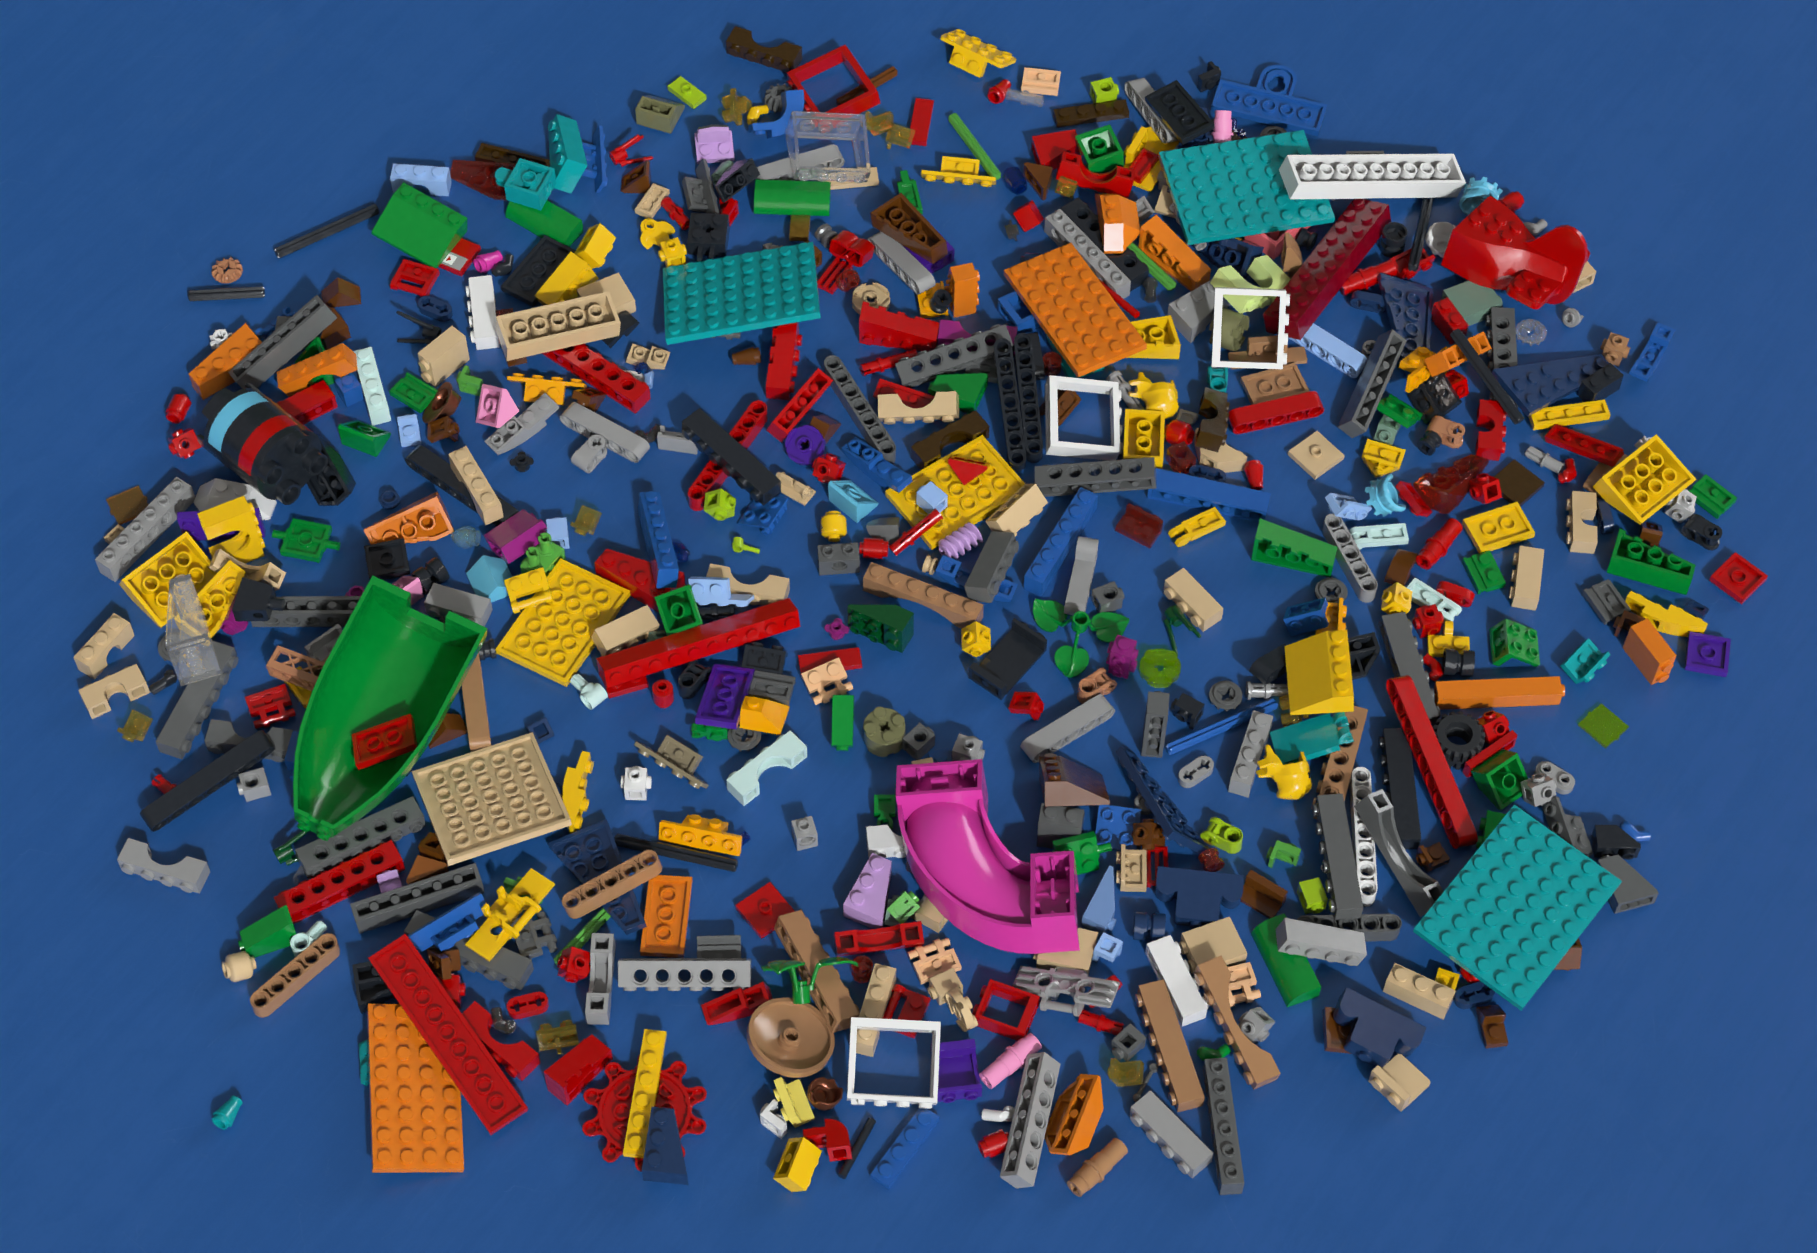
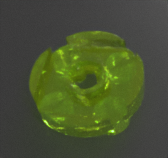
M1149 649L1140 660V676L1148 681V684L1152 687L1166 688L1175 680L1177 681L1180 676L1181 663L1174 651ZM1162 665L1165 668H1163L1162 671H1158V668L1154 667Z

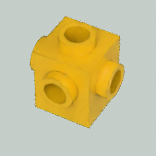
M678 237L660 242L661 250L658 251L660 261H664L666 267L686 264V247L680 243Z
M1398 582L1394 583L1383 591L1381 610L1387 614L1401 612L1407 614L1412 606V591Z
M975 621L961 629L963 651L978 657L991 650L990 628Z

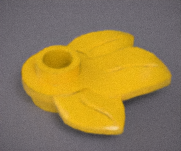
M644 219L640 225L642 232L640 242L647 250L653 244L660 247V242L670 239L669 235L674 234L675 229L665 221L656 222L654 219Z

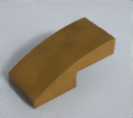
M791 215L789 240L809 241L810 215Z

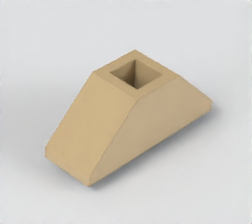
M1199 428L1195 430L1194 445L1196 442V434ZM1226 443L1224 446H1220L1218 452L1195 446L1200 465L1217 468L1225 473L1243 471L1245 468L1247 456Z

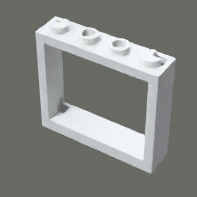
M1215 287L1212 367L1283 369V365H1287V353L1283 352L1284 345H1288V333L1284 332L1285 325H1289V314H1285L1286 306L1290 305V294H1286V289ZM1223 294L1280 296L1277 362L1220 360Z
M1049 375L1045 383L1046 455L1108 461L1116 460L1123 450V443L1120 442L1122 425H1120L1119 419L1122 416V408L1119 407L1122 393L1119 390V383ZM1057 389L1110 394L1111 446L1058 441Z
M851 1017L847 1101H851L852 1105H865V1102H874V1106H887V1103H896V1107L904 1108L910 1107V1104H919L918 1108L931 1109L932 1105H936L938 1097L941 1022ZM857 1029L932 1033L930 1097L854 1093Z

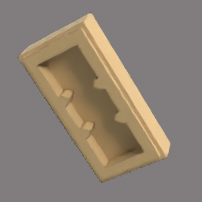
M653 183L635 208V214L653 219L661 207V201L669 196L670 190Z

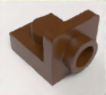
M448 416L428 423L427 439L434 443L449 437L452 441L457 442L458 433L460 432L459 426Z
M1624 610L1622 617L1617 616L1613 628H1616L1614 636L1618 637L1621 629L1629 632L1632 625L1646 618Z
M1440 842L1426 848L1423 845L1418 846L1416 853L1417 863L1419 866H1423L1426 872L1448 864L1450 861Z

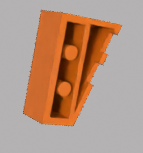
M973 263L950 267L948 272V278L950 279L946 280V285L948 286H945L944 289L952 296L950 308L953 317L975 314L976 305H979L977 295L980 292L977 282L980 281L979 271L974 269Z

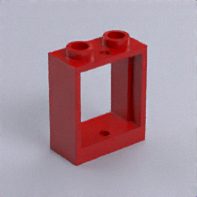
M990 979L988 985L982 987L980 993L981 1002L979 1005H975L972 1014L977 1019V1027L1018 1041L1029 1032L1039 1007L1040 996ZM992 995L1026 1006L1018 1028L984 1016Z

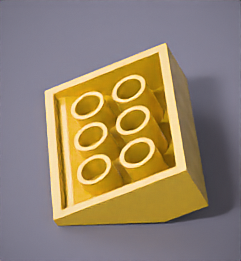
M1656 434L1605 474L1593 488L1608 504L1641 525L1697 479Z
M186 531L123 578L119 585L131 600L162 628L174 619L189 604L194 594L199 593L217 573L209 568L210 559Z
M1347 630L1325 631L1284 646L1290 715L1354 712V692Z

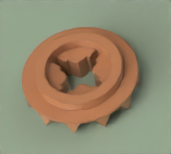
M223 257L222 261L216 260V264L212 266L213 278L220 283H232L238 280L243 272L239 260H234L232 257L229 259ZM229 266L230 269H228L224 274L223 269H226Z

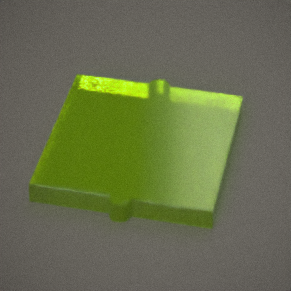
M1602 703L1592 712L1589 711L1587 716L1578 724L1580 728L1605 749L1615 740H1619L1620 735L1629 728L1627 724Z

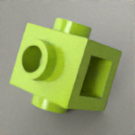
M721 488L705 493L704 511L718 521L734 516L736 498Z

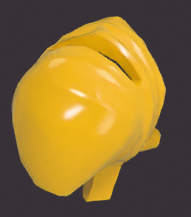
M1139 372L1138 379L1128 382L1129 385L1136 386L1135 391L1128 392V395L1141 398L1145 402V410L1165 411V419L1173 417L1178 411V392L1174 380H1170V383H1152L1150 379L1145 377L1143 372Z
M1269 744L1265 745L1266 755H1264V759L1257 761V765L1260 770L1256 771L1259 778L1271 777L1274 779L1278 788L1277 798L1297 800L1304 797L1312 788L1311 778L1308 776V772H1310L1309 764L1306 761L1307 758L1304 752H1300L1298 762L1283 765L1279 757L1273 752Z

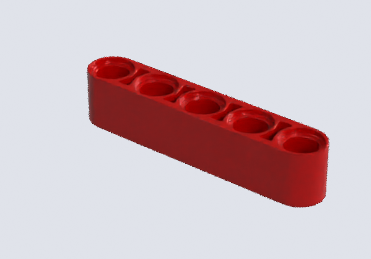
M1310 391L1232 409L1228 412V421L1234 434H1243L1314 418L1324 412V407L1318 393Z

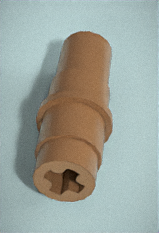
M1113 1138L1100 1152H1097L1089 1160H1085L1082 1163V1167L1067 1181L1069 1189L1076 1196L1081 1197L1097 1183H1101L1104 1180V1176L1128 1153L1125 1144L1118 1138Z

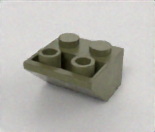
M652 95L642 96L635 109L637 124L671 134L685 105Z

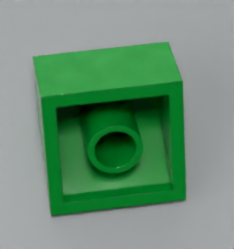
M1110 124L1075 136L1082 162L1088 170L1101 174L1113 170L1116 166H1124V152Z
M686 585L655 597L667 636L703 624L691 585Z
M1502 749L1471 770L1479 790L1498 810L1504 809L1523 796L1520 782L1528 779L1518 753Z

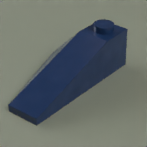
M1237 237L1206 242L1207 246L1198 252L1208 258L1209 262L1218 269L1231 265L1246 279L1249 275L1247 270L1253 260L1262 255L1264 247Z

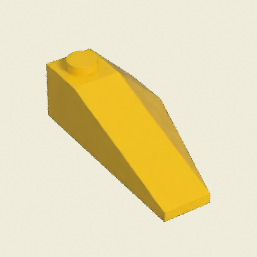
M229 560L175 617L174 620L178 629L192 640L206 644L220 629L239 589L242 577L244 578L246 572Z

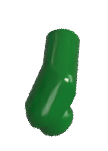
M1225 1043L1216 1050L1201 1046L1197 1050V1056L1202 1061L1205 1059L1224 1058L1231 1053L1229 1046Z

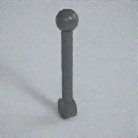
M1156 1063L1150 1064L1149 1073L1138 1092L1133 1095V1101L1137 1102L1141 1099V1094L1152 1074L1158 1071Z

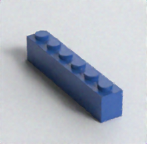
M1156 468L1157 489H1148L1147 498L1204 511L1216 507L1220 514L1259 522L1260 518L1266 520L1271 493L1263 490H1254L1244 486L1231 485L1222 481H1213L1204 477H1195L1185 473Z
M1080 487L1024 575L1025 590L1042 597L1075 545L1078 537L1097 510V494Z
M640 492L638 515L656 588H677L679 567L660 492Z

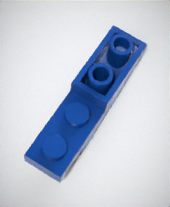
M857 437L851 439L841 448L842 452L856 467L885 490L890 487L899 493L913 482L911 475L886 461L881 452Z

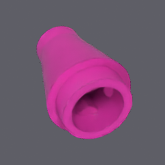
M499 250L477 255L476 259L473 260V264L479 273H486L502 261L503 256Z

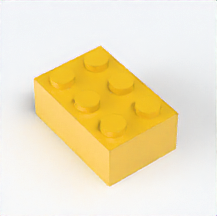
M1125 409L1122 459L1154 457L1156 468L1162 469L1165 411Z

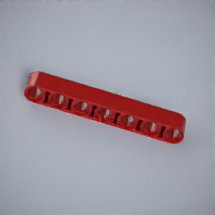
M761 400L753 401L729 433L746 450L767 423L766 403ZM711 460L688 490L689 507L694 511L703 510L705 493L719 489L728 477L718 464L712 463Z

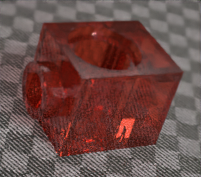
M1185 441L1173 444L1167 449L1166 461L1174 472L1186 474L1189 473L1190 467L1196 465L1197 458Z

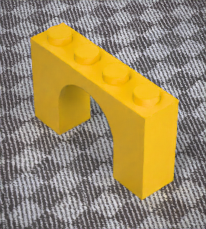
M244 496L197 513L207 540L231 531H240L233 538L209 547L211 558H213L215 551L218 549L223 550L244 564L264 557L262 548L266 546L261 537L262 533L258 526L259 523L252 503H247Z

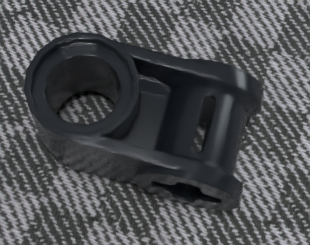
M1693 514L1681 529V533L1685 538L1694 541L1705 549L1715 550L1719 547L1722 529L1701 515Z
M698 660L690 661L687 668L678 678L679 695L684 699H691L696 696L701 687L709 680L712 667H706L698 663Z

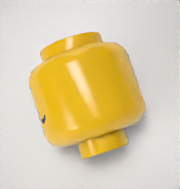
M829 511L821 518V535L827 538L829 542H838L840 538L847 534V520L841 512Z

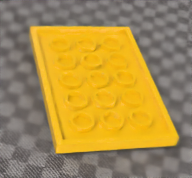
M981 435L912 475L913 482L898 493L889 488L885 491V496L913 527L928 515L916 504V492L921 486L931 481L948 495L947 508L940 512L943 519L920 536L932 550L938 546L940 539H945L953 531H958V528L964 527L967 522L975 525L992 515L1025 483L987 439ZM952 455L990 463V467L969 483L963 485L949 465L948 458Z
M560 558L547 576L554 601L549 603L546 601L525 608L495 650L496 654L567 687L572 676L577 673L596 646L591 638L594 630L612 622L631 594L630 590ZM544 590L536 592L533 597L544 594Z

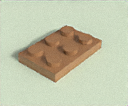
M1295 362L1283 365V369H1269L1243 376L1240 380L1251 405L1310 392Z

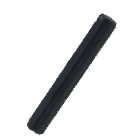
M263 286L188 291L189 301L265 297V288Z

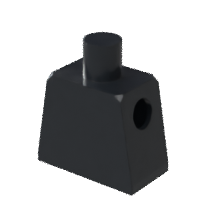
M242 577L232 609L235 621H268L272 610H284L285 599L276 598L272 585Z

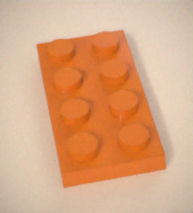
M657 875L649 880L644 914L647 927L643 928L640 956L684 958L693 883L692 877Z

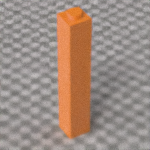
M1560 676L1436 681L1434 686V702L1436 706H1439L1440 710L1559 705L1562 697L1565 696V686L1561 684Z

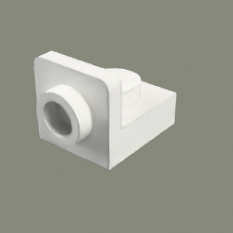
M773 1099L770 1104L766 1103L762 1107L760 1121L764 1127L782 1139L787 1134V1124L781 1115H774L778 1111V1101Z

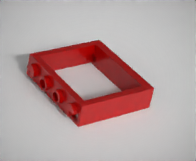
M846 45L787 72V84L789 87H792V90H804V111L807 115H811L810 118L813 125H817L821 132L880 104L877 89ZM844 62L864 91V94L821 114L801 85V82Z

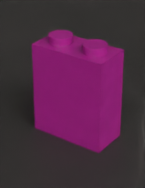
M522 509L486 533L484 537L492 552L510 564L526 553L529 547L538 545V537L541 533H546L547 527L533 513L529 514Z

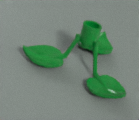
M1035 599L1033 617L1039 628L1046 632H1054L1058 626L1064 627L1071 623L1072 630L1076 632L1073 647L1068 645L1062 646L1057 649L1054 656L1056 667L1064 676L1069 678L1080 675L1089 663L1088 652L1085 649L1077 648L1080 633L1085 632L1089 626L1091 631H1096V636L1099 640L1110 643L1115 641L1117 635H1123L1129 623V618L1111 612L1098 613L1090 620L1087 613L1078 611L1073 616H1070V619L1066 620L1067 614H1064L1065 607L1061 603L1052 600Z
M830 957L818 960L819 962L816 963L810 984H807V980H797L795 968L805 965L804 961L775 960L761 966V969L764 972L774 971L778 975L783 971L789 972L792 983L793 1004L810 1003V990H814V983L819 968L842 963H850L858 967V963L844 957Z

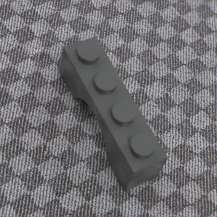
M211 719L205 737V744L208 751L214 754L228 752L246 738H242L235 733L232 722ZM272 727L266 735L274 744L275 750L264 759H272L276 762L285 761L293 730Z

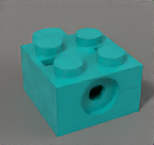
M522 158L518 160L513 170L500 167L495 171L496 184L505 188L506 200L540 211L556 185L555 168Z

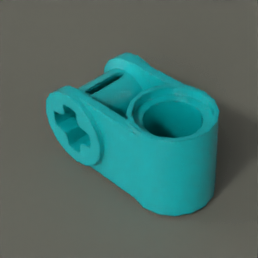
M1208 366V388L1226 393L1228 367L1212 368Z

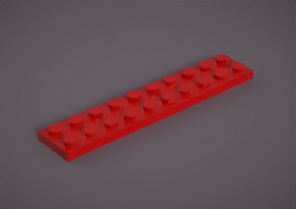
M406 933L368 958L490 1135H493L528 1111L524 1101Z

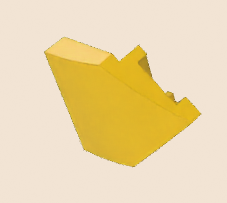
M1367 439L1362 460L1373 476L1377 478L1399 470L1406 450Z

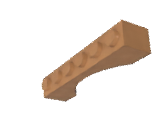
M871 562L863 577V591L881 598H901L922 604L941 614L961 629L975 621L981 623L983 619V604Z
M1222 955L1199 964L1195 970V980L1199 986H1202L1205 992L1204 998L1209 1006L1211 1005L1215 1012L1214 1018L1216 1023L1221 1025L1224 1030L1223 1035L1226 1043L1231 1045L1234 1050L1233 1056L1238 1065L1241 1064L1244 1070L1243 1076L1248 1085L1251 1084L1254 1090L1277 1080L1281 1073L1272 1055L1252 1043L1240 1030L1233 1017L1229 1003L1231 973Z

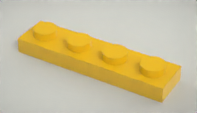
M1604 399L1546 407L1528 417L1532 429L1539 430L1552 428L1555 424L1567 426L1609 420L1610 412Z

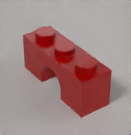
M1483 399L1479 401L1476 427H1484L1489 431L1478 432L1475 459L1499 461L1501 453H1505L1506 442L1502 441V437L1505 438L1506 426H1503V421H1506L1507 414L1498 401Z

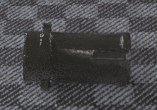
M1148 277L1143 282V287L1145 288L1144 301L1153 303L1157 300L1156 288L1158 287V282L1155 278Z

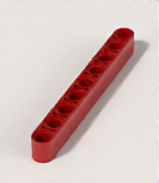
M1409 675L1388 679L1386 682L1387 693L1450 844L1455 849L1476 844L1478 839L1477 832L1412 678Z

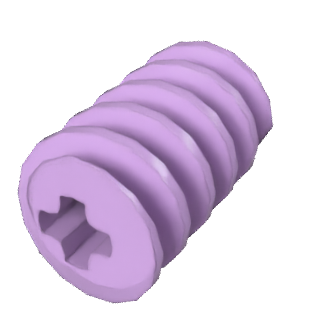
M967 522L964 527H959L958 531H953L945 539L939 540V552L942 556L945 555L950 558L952 556L957 560L959 558L958 553L962 556L965 554L964 548L967 551H971V545L973 547L978 546L977 540L983 542L982 535L974 524Z

